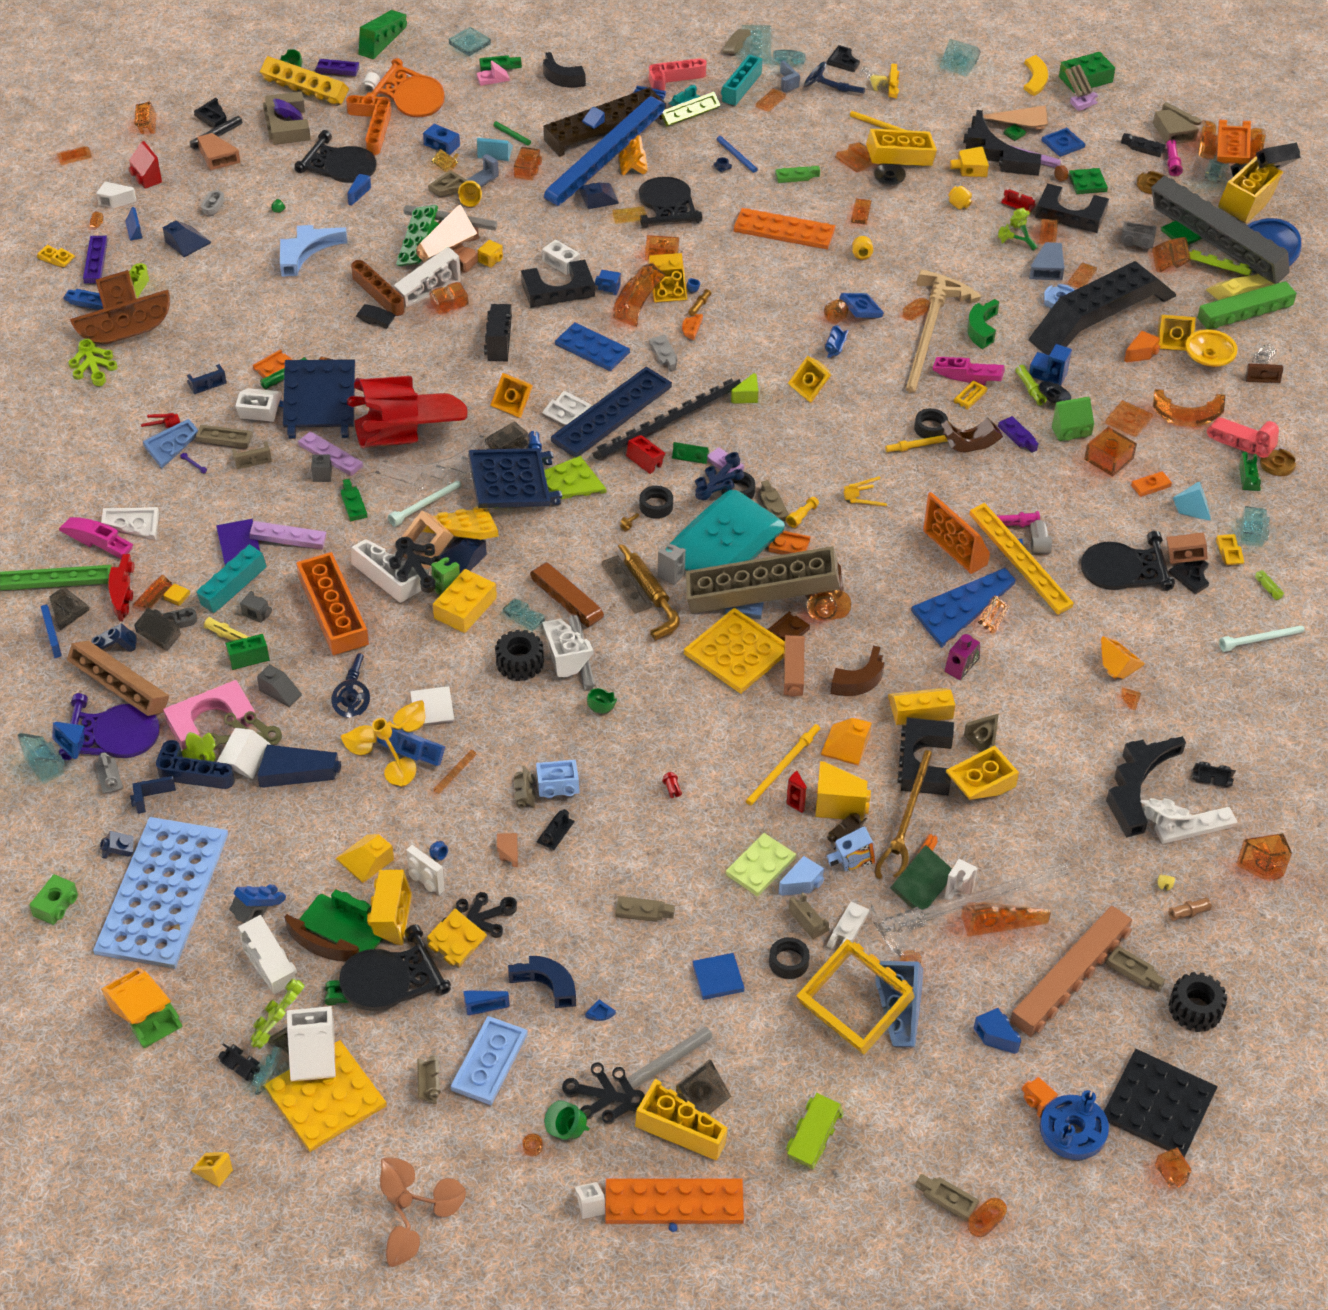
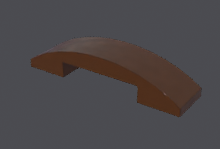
M288 914L284 917L286 928L293 939L302 947L318 956L346 962L350 957L359 953L358 946L342 939L335 945L307 932L305 922Z

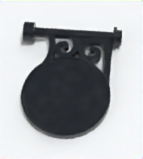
M327 130L320 132L318 135L319 140L302 161H297L294 164V169L298 173L309 170L343 183H353L359 174L372 176L377 168L375 156L367 149L357 146L335 148L325 145L324 143L328 144L332 139L331 133Z
M655 177L645 181L640 186L639 199L641 203L656 213V217L649 218L647 214L640 215L641 228H648V224L691 220H696L699 223V221H702V212L695 211L691 198V189L684 181L674 177Z
M1151 531L1147 534L1148 544L1153 545V548L1140 550L1119 542H1101L1089 547L1081 559V570L1084 576L1092 584L1103 589L1120 590L1127 587L1160 585L1161 588L1169 591L1175 585V580L1169 577L1160 545L1163 539L1159 531ZM1153 554L1156 555L1155 561H1153Z
M418 924L409 926L404 932L408 941L415 943V947L403 952H390L382 949L364 950L353 955L345 962L340 972L339 983L341 992L349 1003L363 1010L381 1011L432 990H435L440 995L447 994L451 990L450 981L443 979L421 938L423 931ZM418 952L420 953V955H421L422 958H423L422 962H420V963H418V962H419V957H418V955H417ZM426 977H428L430 981L425 985ZM411 983L414 986L419 987L417 989L409 991Z

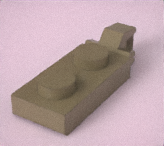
M768 480L761 481L762 491H760V500L764 508L782 521H785L789 513L778 491H776V488H771Z
M618 896L615 917L653 922L662 920V918L673 919L675 905L665 904V902Z
M1119 946L1115 948L1106 960V965L1142 986H1149L1158 992L1164 986L1165 979L1157 975L1158 972L1154 970V966Z
M921 1174L916 1181L915 1187L923 1191V1195L927 1199L967 1222L979 1204L977 1198L940 1177L939 1179L934 1177L930 1179Z

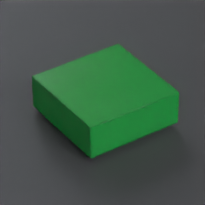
M1014 124L1004 130V135L1016 141L1025 136L1026 131Z

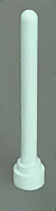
M455 481L401 512L394 511L388 514L389 523L394 527L401 525L404 518L461 486V482Z
M1296 626L1235 639L1225 636L1219 638V647L1222 652L1232 651L1235 646L1303 633L1305 628L1303 626Z

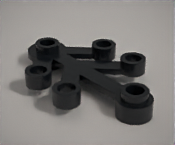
M409 537L399 538L395 543L397 552L394 557L389 559L390 568L398 569L401 566V559L404 554L408 557L403 568L397 572L398 581L406 582L413 566L421 579V590L426 593L433 592L436 588L435 579L427 575L421 564L431 566L432 563L440 561L442 557L434 556L429 558L416 555L413 551L432 556L435 554V546L431 543L425 545L415 544Z
M479 892L466 918L481 930L490 932L492 937L499 938L503 935V927L500 924H491L484 920L501 914H514L517 911V901L513 897H504L500 902V906L480 912L482 906L488 903V895L485 892ZM484 897L485 900L481 901L479 898ZM459 899L456 902V909L460 913L466 912L469 909L468 901L466 899ZM460 904L466 905L465 907H459ZM495 929H499V930H500V931L497 932V933L493 932Z
M599 1062L592 1064L591 1073L598 1078L604 1089L579 1084L575 1078H568L563 1082L562 1090L568 1097L583 1094L601 1098L592 1105L581 1107V1111L591 1110L590 1115L586 1116L587 1120L614 1101L623 1103L614 1110L608 1109L602 1113V1120L605 1124L614 1123L616 1118L629 1110L636 1112L645 1097L642 1091L633 1089L622 1067L614 1068L612 1076L615 1081L621 1084L626 1094L616 1092L604 1073V1066ZM595 1067L602 1068L599 1073L594 1072ZM618 1071L623 1072L620 1078L615 1076V1073ZM569 1083L575 1084L572 1090L567 1089ZM633 1097L640 1099L636 1104L632 1103L631 1100ZM606 1114L613 1115L611 1120H605L604 1118Z

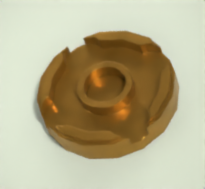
M1148 171L1146 174L1143 172L1137 177L1136 185L1142 192L1152 194L1151 187L1164 175L1155 171Z
M1279 448V450H1273L1268 457H1261L1260 465L1265 472L1271 475L1287 476L1295 470L1296 459L1289 451Z

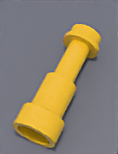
M816 497L808 498L806 500L807 504L799 507L795 512H791L786 517V523L792 528L799 526L802 519L807 516V512L812 508L816 509L818 507L819 501Z

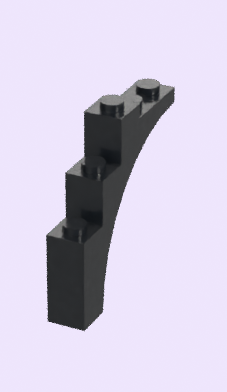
M976 110V116L972 117V126L968 128V133L964 134L963 143H966V149L983 147L987 161L999 162V166H1002L1001 172L1039 176L1042 154L1023 151L1004 143L986 126L983 119V110Z
M1183 736L1161 742H1153L1149 745H1146L1143 739L1125 744L1122 756L1126 763L1117 766L1114 779L1118 786L1109 789L1106 802L1126 838L1145 833L1148 820L1140 802L1141 785L1148 774L1159 764L1169 758L1183 754L1186 744Z

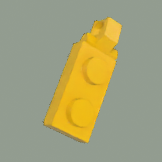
M893 63L891 64L888 77V97L897 99L900 71L897 70V64Z

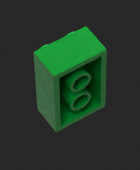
M1101 52L1061 62L1059 78L1073 93L1075 91L1065 73L1066 69H1071L1080 64L1091 88L1112 83L1116 69Z

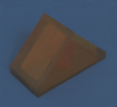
M1042 219L1040 221L1039 244H1045V242L1056 243L1058 220Z

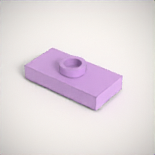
M718 447L708 454L707 461L721 470L727 464L725 456L728 453ZM740 463L738 467L731 468L727 473L736 469L744 470V465Z

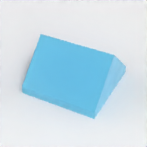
M477 138L478 158L483 159V156L488 154L496 160L509 161L513 148L509 141Z

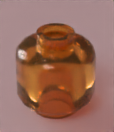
M835 299L825 305L824 316L829 322L838 323L847 317L848 306L843 300Z

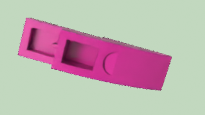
M936 357L933 371L953 380L971 383L974 380L985 386L987 381H1002L1005 366L973 364L970 362V358Z
M70 517L59 528V531L88 547L94 544L120 559L123 554H128L133 549L132 543L118 536V530L91 519Z

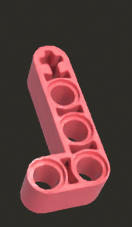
M698 58L652 64L649 66V83L651 88L665 91V84L668 82L704 78L706 76L707 62L704 59Z
M1217 418L1207 429V435L1220 443L1266 458L1278 444L1279 427L1276 423L1267 421L1257 431L1224 418Z

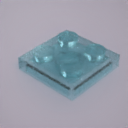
M472 27L448 39L451 46L468 56L491 44L490 38Z

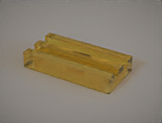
M644 206L612 210L615 224L640 221V215H646Z

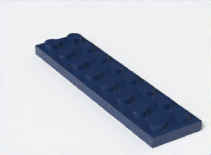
M646 366L553 434L551 442L576 458L672 388V382Z

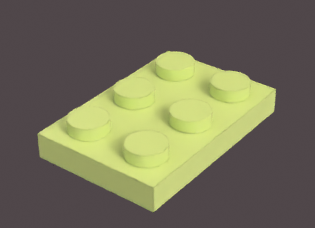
M763 833L726 870V876L758 897L796 859V853Z

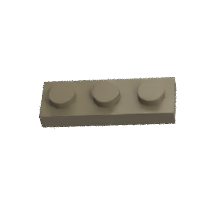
M200 425L196 434V442L248 448L253 435L252 431Z

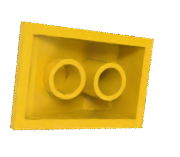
M995 745L946 770V773L969 800L1002 795L1017 786L1019 775L1017 769Z

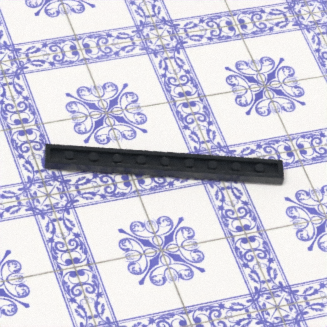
M732 378L723 382V386H714L709 389V393L705 394L703 392L695 396L696 400H687L681 403L682 407L671 408L668 410V414H660L654 417L655 421L651 423L649 421L639 425L640 428L637 430L635 428L625 432L626 436H617L611 439L612 443L608 445L604 443L597 446L598 450L592 453L594 458H603L628 445L629 440L640 435L645 436L729 393L741 381L740 379L734 381Z

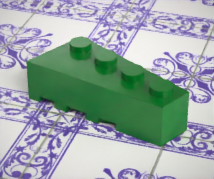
M390 10L362 25L359 31L358 55L374 60L406 28L407 14Z

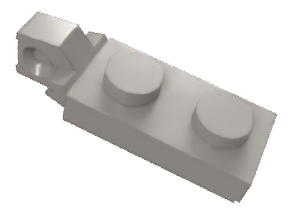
M666 336L649 338V344L660 364H666L669 371H675L678 359Z

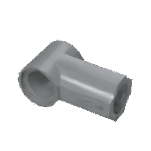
M1036 520L1030 524L1031 550H1033L1031 552L1032 554H1050L1052 551V539L1048 537L1046 523L1042 520Z

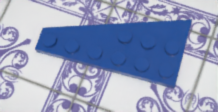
M1003 568L911 607V611L940 647L943 648L961 629L976 619L986 607L992 605L995 599L1009 590L1015 584L1016 579L1006 568Z

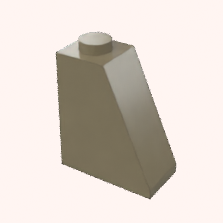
M1170 109L1155 111L1153 125L1165 143L1169 140L1171 142L1175 140L1176 144L1196 141L1198 128Z

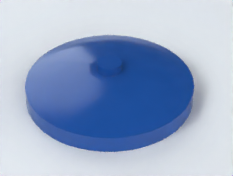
M1277 218L1260 219L1248 224L1249 228L1261 233L1263 237L1271 239L1276 245L1284 247L1288 251L1289 266L1297 260L1301 253L1302 242L1301 235L1294 225Z

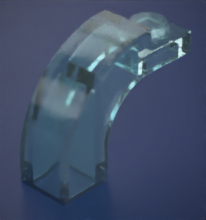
M1217 151L1214 159L1209 161L1205 172V180L1221 184L1230 163L1217 162Z

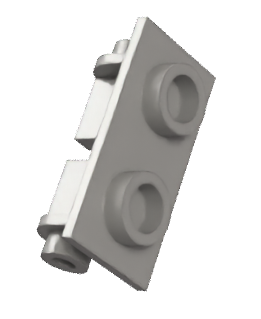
M101 753L95 766L103 794L123 789L115 758L110 759L107 753Z

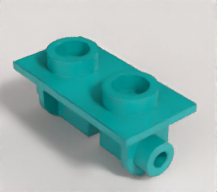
M690 85L685 89V92L681 91L674 95L672 101L668 104L673 107L700 97L696 94L697 87Z

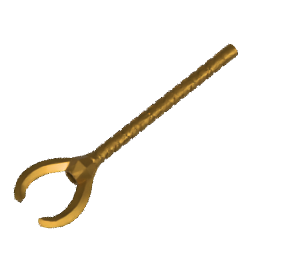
M930 750L924 751L922 762L920 763V768L918 769L915 783L897 833L898 835L891 841L890 847L880 856L876 863L875 875L878 879H882L881 866L891 852L896 855L901 854L902 857L901 866L893 875L894 878L898 877L907 867L909 853L905 846L904 838L932 755Z

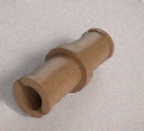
M1207 897L1194 902L1189 900L1183 905L1169 908L1170 911L1168 913L1172 921L1187 916L1191 918L1195 917L1198 913L1210 911L1212 904Z

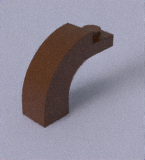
M989 418L968 430L958 429L947 420L941 424L944 429L943 434L951 448L959 452L966 453L986 449L1003 438L998 426Z
M873 645L868 664L859 670L835 668L831 684V694L856 696L875 688L881 681L884 672L885 662H882L883 655H880L881 647Z

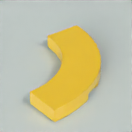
M1034 55L1024 62L1031 70L1033 77L1024 85L1023 89L1032 96L1039 94L1045 88L1048 80L1046 64L1040 57Z

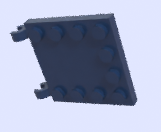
M355 359L285 360L283 427H288L287 435H289V439H296V427H341L342 438H349V427H354L355 407H350L347 404V399L350 396H355Z
M540 448L469 450L468 457L478 508L550 506V502L553 505H561L560 498H562L561 491H548L543 464H553L552 458L554 456L552 451L540 452Z

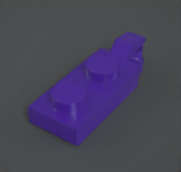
M1013 416L998 422V427L1019 447H1026L1031 453L1037 451L1039 443L1036 441V438Z

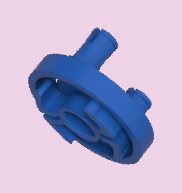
M1090 1090L1084 1091L1081 1096L1064 1095L1057 1097L1045 1107L1040 1121L1041 1136L1045 1144L1053 1152L1064 1158L1083 1160L1093 1157L1102 1150L1109 1133L1108 1119L1104 1111L1095 1103V1093L1093 1092L1090 1096ZM1070 1124H1076V1125H1078V1126L1081 1128L1082 1132H1080V1133H1074V1132H1075L1074 1126L1071 1125V1127H1070V1129H1069V1125H1070Z

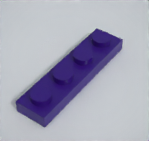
M107 235L90 236L83 275L84 284L96 283V279L102 278L108 242Z

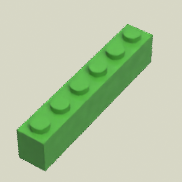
M1284 281L1200 305L1197 318L1208 330L1219 328L1220 326L1233 324L1240 320H1247L1254 316H1261L1268 312L1291 307L1294 305L1297 293Z

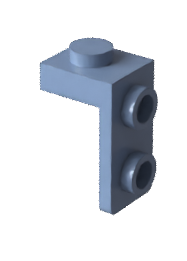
M784 60L781 61L780 73L784 76L781 78V90L785 93L799 87L800 75Z
M488 154L484 155L483 170L467 180L475 181L482 187L499 176L498 160Z

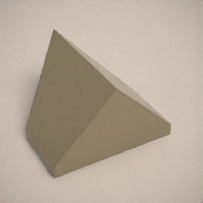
M999 713L968 722L965 725L964 736L980 752L995 745Z

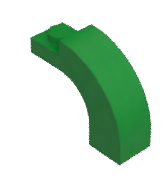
M996 299L985 303L984 306L980 303L975 304L969 313L967 332L972 342L981 349L986 348L995 341L996 330L989 326L986 321L998 314L999 301Z

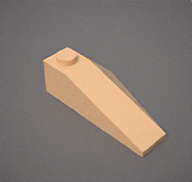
M1046 105L984 115L985 120L1036 128V130H1044L1048 126Z

